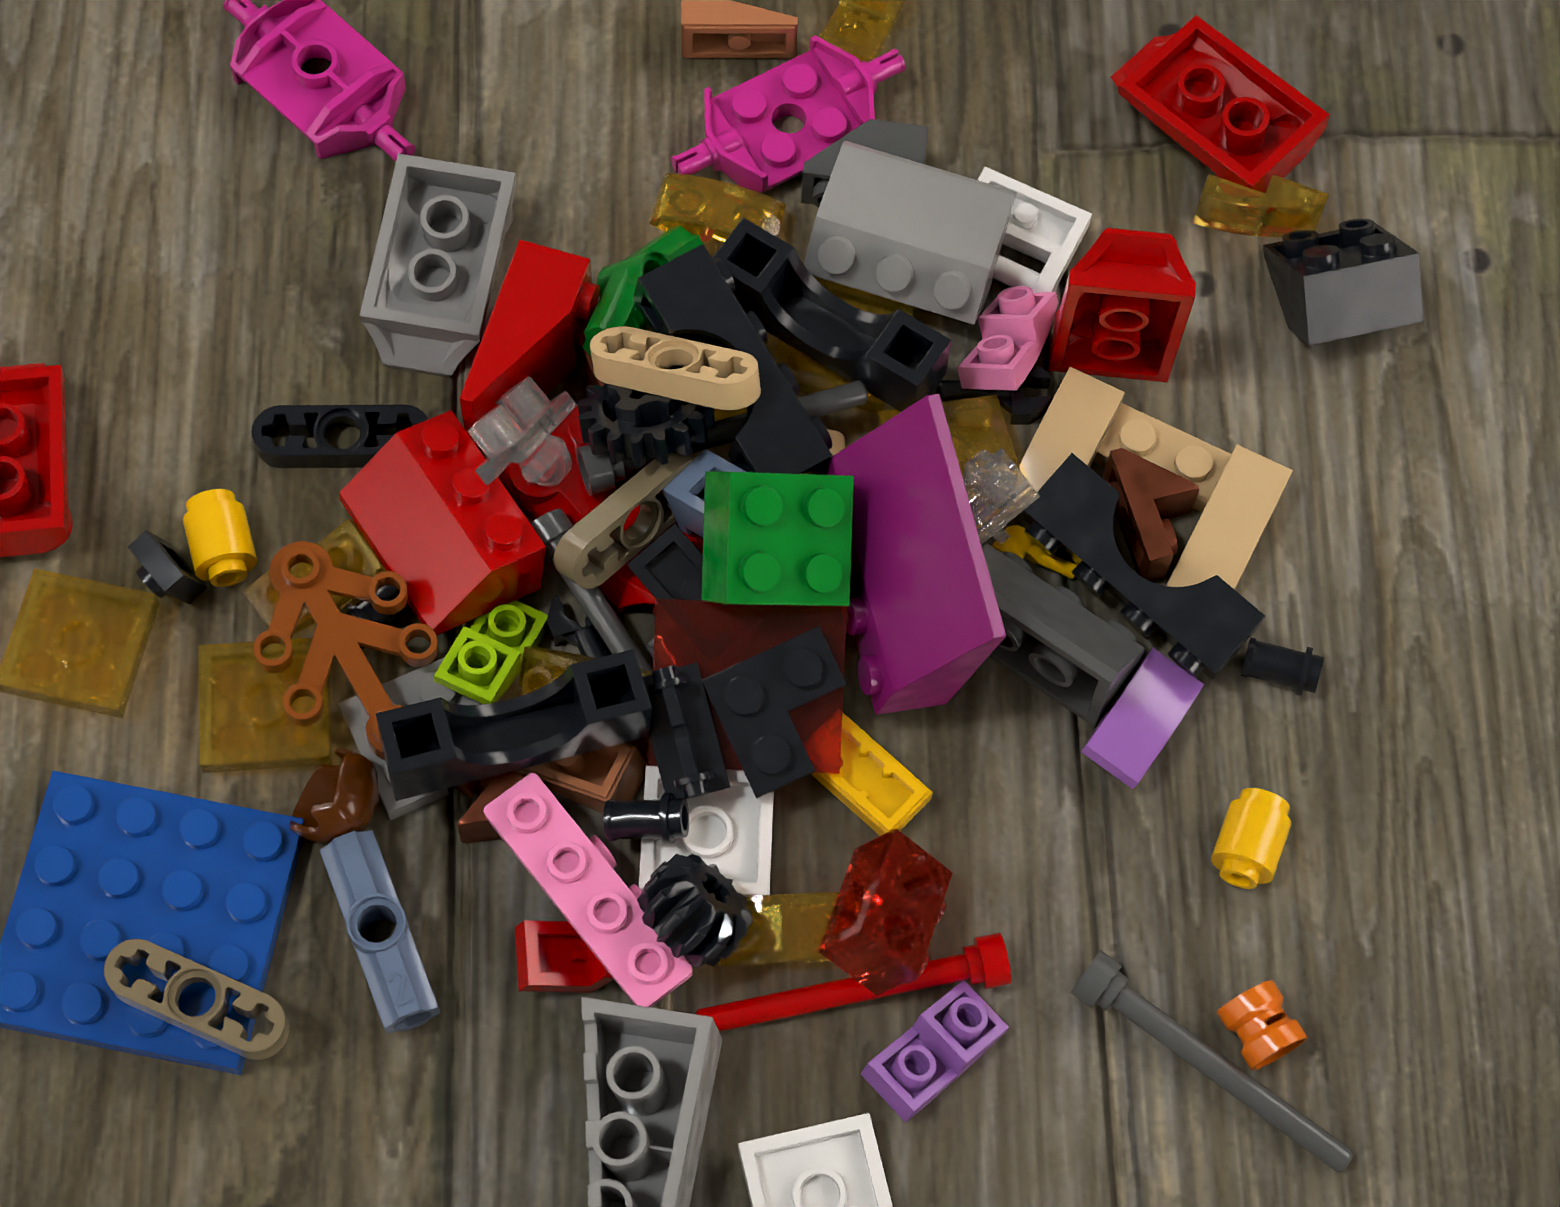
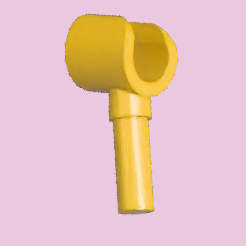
M1019 525L1005 528L992 545L993 548L1001 553L1005 551L1014 553L1022 559L1026 558L1034 564H1039L1070 579L1074 578L1072 571L1077 564L1059 556H1051L1039 546L1035 545L1025 534L1024 531L1026 529Z

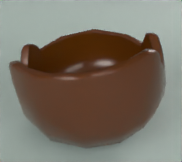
M336 749L335 754L343 760L341 765L322 763L316 767L292 814V817L303 818L305 821L301 825L290 820V831L310 841L328 845L333 838L352 831L361 832L368 825L379 801L378 772L371 761L352 750Z

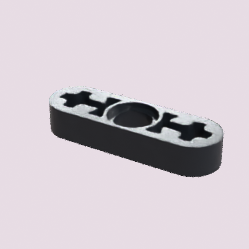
M404 404L278 405L265 409L256 417L252 425V438L262 461L275 468H363L400 431V427H411L428 420V417L419 408ZM340 424L353 425L360 431L358 441L346 449L333 448L326 442L328 432ZM370 425H377L379 435H376L378 447H372ZM308 426H314L313 434L317 445L315 448H309L307 438H310ZM278 428H289L291 436L286 438L285 446H274L272 438L277 436Z

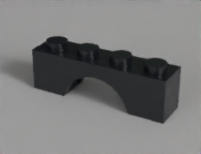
M744 217L713 256V260L719 258L728 267L736 286V291L733 294L745 312L753 311L761 321L766 332L850 382L860 380L864 383L868 393L898 411L902 412L925 396L931 395L946 375L951 339L900 309L891 314L880 315L863 311L844 302L828 291L811 275L799 258L795 247Z
M702 244L639 277L633 300L653 332L746 352L757 360L761 394L756 402L747 407L746 424L735 437L728 453L732 463L746 472L820 475L833 456L829 450L832 448L831 437L823 422L816 415L809 417L797 398L800 395V389L791 370L784 363L777 365L765 346L768 343V337L757 315L751 310L745 312L733 294L736 291V286L726 264L719 258L713 260Z
M1071 453L1022 509L1023 519L1030 524L1024 531L1025 534L1049 555L1053 556L1059 549L1076 563L1077 566L1073 569L1072 574L1094 594L1101 596L1107 590L1125 606L1119 613L1137 631L1146 637L1153 631H1156L1173 647L1167 654L1179 667L1195 678L1203 671L1214 680L1262 625L1266 616L1218 575L1198 584L1170 587L1153 583L1137 574L1121 556L1114 539L1113 522L1119 506L1120 493Z
M631 649L571 664L554 681L533 692L513 699L482 705H461L439 697L376 713V719L395 800L399 801L649 737L652 707L635 650Z

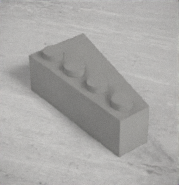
M581 997L582 1021L585 1028V1053H583L584 1081L587 1088L588 1121L585 1122L590 1184L588 1185V1207H689L723 1040L713 1017Z

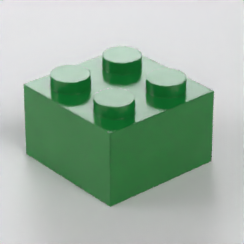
M705 471L701 600L722 604L850 606L854 476Z

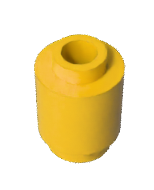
M226 489L207 490L192 496L186 502L187 513L183 517V525L196 577L204 581H210L213 586L226 587L242 582L247 578L248 572L257 564V557L244 505L236 501L235 494L232 491Z
M1245 788L1240 792L1238 799L1230 802L1211 856L1212 864L1220 870L1219 876L1225 882L1239 888L1254 889L1257 884H1266L1273 880L1291 827V820L1288 817L1290 805L1279 795L1259 788Z

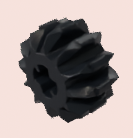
M675 854L668 862H663L650 875L651 879L645 884L643 892L637 898L640 909L644 912L642 920L645 925L655 931L658 936L657 942H664L671 949L674 957L678 958L683 955L691 965L698 968L704 964L714 967L723 958L727 959L741 945L740 941L748 933L747 929L753 922L751 913L746 908L748 902L746 897L737 892L732 885L733 879L724 877L719 872L716 864L708 866L700 856L690 854L689 856Z

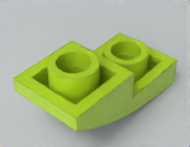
M515 600L508 604L499 605L492 611L477 617L471 628L463 626L435 672L434 682L482 704L496 703L519 675L548 630V615Z

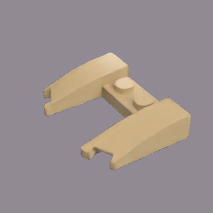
M1069 367L1001 502L1000 511L1005 515L1016 504L1023 509L1071 453L1088 467H1091L1093 462L1106 467L1110 451L1124 448L1195 483L1200 489L1193 509L1202 514L1167 586H1190L1218 575L1235 590L1285 490L1293 470L1236 444L1232 454L1123 404L1124 391Z

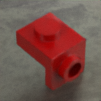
M524 920L515 926L518 989L520 992L593 993L614 979L569 922Z

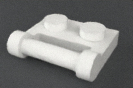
M984 167L978 181L1017 192L1002 244L1046 263L1042 272L1038 273L999 255L993 279L1011 287H1030L1033 293L1056 292L1062 276L1090 225L1092 214Z

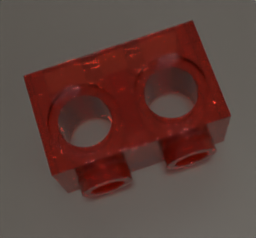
M897 828L855 848L818 952L875 995H879L903 983L909 984L915 981L923 973L929 962L928 947L935 926L946 910V901L944 899L953 872Z

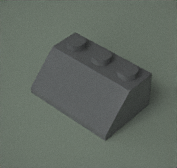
M986 544L982 549L1006 632L1004 640L989 657L1093 727H1096L1134 674L1145 648L1137 643L1134 634L1122 624L1112 620L1105 622L1085 609L1082 600L1069 589L1062 586L1052 587L1035 576L1031 567L1021 557L1007 551L1001 553L989 544Z

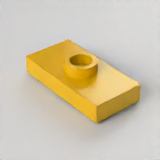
M837 709L803 743L816 771L811 773V775L887 843L932 798L933 792L840 709Z

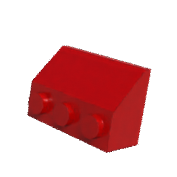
M452 410L397 432L339 492V500L386 571L395 572L405 580L408 592L407 603L421 624L431 627L436 636L484 615L499 605L508 604L541 589L546 546Z

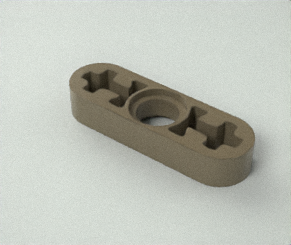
M676 452L668 454L669 460L667 464L662 465L656 458L562 536L554 553L556 570L584 589H592L604 583L676 522L663 489L695 458ZM705 487L696 495L700 499L705 493ZM640 505L637 519L629 529L624 531L627 517L635 507Z
M130 939L114 947L106 958L104 964L105 980L119 1000L236 1054L252 1060L266 1059L278 1053L288 1039L289 1022L276 999L147 940ZM143 958H147L146 965L151 973L167 981L162 1003L156 1002L162 996L161 991L156 985L148 981L137 979L132 987H128L129 980L122 972L126 964L138 966ZM173 969L178 970V971L170 978V976H171V970H173ZM197 982L211 985L215 989L216 995L215 1002L208 1012L200 1016H188L179 1010V996L187 986ZM230 997H238L232 1003V1006L236 1013L249 1019H256L261 1011L267 1012L266 1019L273 1028L270 1034L257 1033L252 1042L246 1041L248 1034L239 1022L226 1017L229 1010ZM224 1020L223 1029H216V1027Z

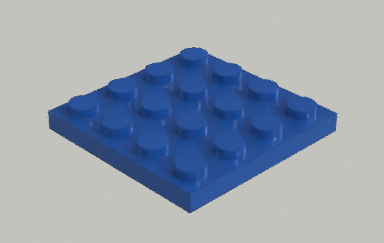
M52 771L0 942V1028L241 1075L245 1057L119 1000L105 980L104 964L109 953L118 944L130 939H143L263 992L304 837L290 831L289 823L291 820L303 825L305 820L298 817ZM143 958L138 966L126 964L122 972L129 980L128 987H132L137 979L148 981L156 985L161 991L162 996L156 1002L162 1003L167 981L151 973L146 965L147 958ZM176 969L171 970V976H170V978H171L178 970H176ZM203 982L190 984L179 996V1010L188 1016L205 1014L215 1002V989ZM231 996L226 1017L239 1022L248 1034L246 1041H250L256 1019H249L236 1013L232 1003L238 997ZM224 1020L216 1027V1029H223Z

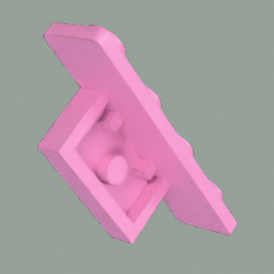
M528 774L484 807V815L488 822L634 1005L653 1007L692 976V966L683 955L678 958L674 957L671 949L664 942H657L658 936L655 931L644 924L642 920L644 912L640 909L637 898L643 891L635 884L627 887L614 871L617 863L605 844L596 835L590 838L585 835L537 774Z

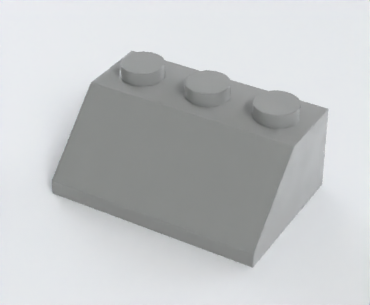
M844 141L815 217L804 266L813 276L974 325L987 300L1017 192Z

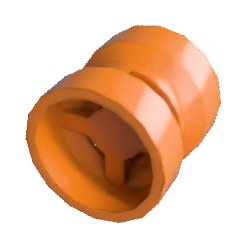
M1274 980L1265 981L1248 989L1217 1011V1015L1226 1030L1235 1032L1243 1044L1241 1055L1251 1071L1258 1070L1280 1059L1308 1039L1299 1021L1288 1018L1282 1008L1284 997Z

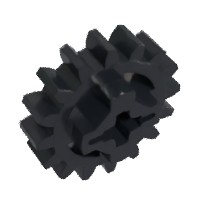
M682 366L671 367L669 370L679 369ZM604 383V386L588 385L586 387L587 399L578 400V418L583 443H590L591 452L594 456L609 452L610 463L615 465L628 458L634 461L635 467H642L646 459L655 457L663 465L668 463L669 453L677 452L688 456L692 454L690 442L706 443L708 441L707 429L715 428L716 425L714 408Z

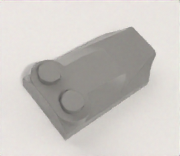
M398 153L359 315L362 324L366 327L378 349L383 365L389 368L449 377L453 375L464 357L480 342L505 235L513 221L512 204L517 186L516 173Z

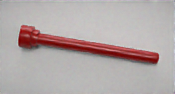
M999 932L975 937L974 945L962 948L963 954L697 1009L695 1014L713 1017L719 1032L963 980H969L971 986L982 983L985 989L1009 985L1012 983L1011 969L1004 939Z

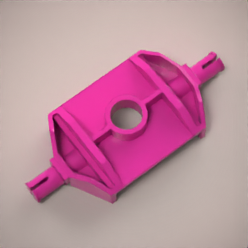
M250 0L224 1V10L234 16L245 27L236 39L230 63L234 82L239 85L243 79L312 141L317 157L324 159L366 148L371 144L378 145L395 163L398 153L413 156L415 146L393 128L392 124L406 90L404 73L322 0H281L269 8L265 4L258 8ZM311 58H325L331 62L330 67L319 74H308L301 70V66Z
M815 35L810 38V51L713 98L711 88H705V138L700 141L699 145L676 156H672L671 163L673 169L678 173V177L684 180L686 177L711 165L715 172L721 170L741 188L764 193L802 174L804 162L868 120H875L873 94L876 93L877 83L900 72H904L906 70L902 55H899V51L893 48L891 51L869 62H860L857 57ZM793 116L800 119L804 127L795 133H785L777 130L773 123L780 117Z

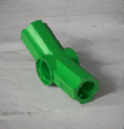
M682 225L668 229L626 259L602 268L597 278L600 299L584 331L586 340L582 347L590 356V342L596 334L603 330L619 326L647 330L649 325L633 300L638 278L702 245L703 242L700 236L686 231Z

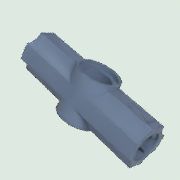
M373 830L365 832L352 831L333 838L327 846L319 849L320 855L385 1033L405 1032L426 1024L432 1017L440 1014V1009ZM385 919L396 924L394 933L383 942L374 943L363 938L364 930L376 920Z

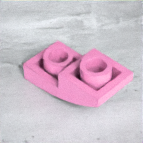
M1027 286L1011 287L1000 292L978 317L982 340L957 367L961 388L1017 391L1033 368L1048 337L1058 305L1057 293H1033L1032 288Z

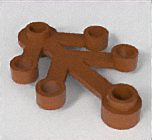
M307 541L290 543L282 547L274 555L270 564V580L273 588L280 596L268 630L259 634L254 641L253 653L256 663L263 671L273 674L285 671L292 664L294 651L291 639L304 606H306L317 627L298 683L288 688L283 697V706L288 720L301 727L311 726L319 721L324 711L322 694L334 658H336L369 716L366 723L368 745L377 757L385 760L379 737L376 713L403 706L392 704L360 646L400 656L407 664L413 667H424L432 663L438 654L436 633L431 627L421 623L411 624L405 629H400L340 613L330 594L371 602L372 607L381 614H396L405 607L408 600L406 582L402 576L392 571H384L374 577L333 567L329 554L319 545ZM298 563H308L313 567L312 572L303 578H297L290 574L291 568ZM387 585L398 588L400 593L395 599L384 601L376 595L381 587ZM422 637L430 642V647L423 653H413L407 649L408 642L413 638ZM277 643L285 647L284 654L278 659L269 660L262 656V651L269 644ZM308 696L315 700V706L309 712L298 713L292 709L293 702L299 697Z

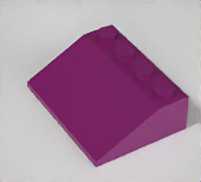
M939 394L925 396L832 456L820 474L854 476L850 606H842V615L846 631L851 636L855 635L860 654L858 661L859 684L863 693L871 696L875 715L947 704L1006 637Z

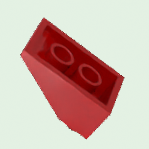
M519 240L459 398L464 429L482 454L576 369L583 350L582 346L586 340L584 331L596 308L599 296V285L592 283L590 258Z

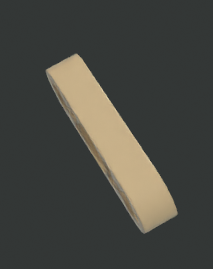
M626 326L603 330L596 334L590 342L594 374L598 380L607 384L719 410H738L748 407L756 402L761 394L758 362L752 355L746 352ZM685 366V367L679 368V369L666 370V368H670V367Z

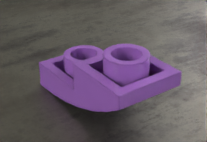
M1152 648L1141 661L1117 700L1105 713L1081 752L1131 789H1134L1161 752L1204 684L1159 651Z
M963 980L924 1011L908 1031L870 1060L861 1072V1075L906 1123L977 1061L1006 1033L1009 1026Z

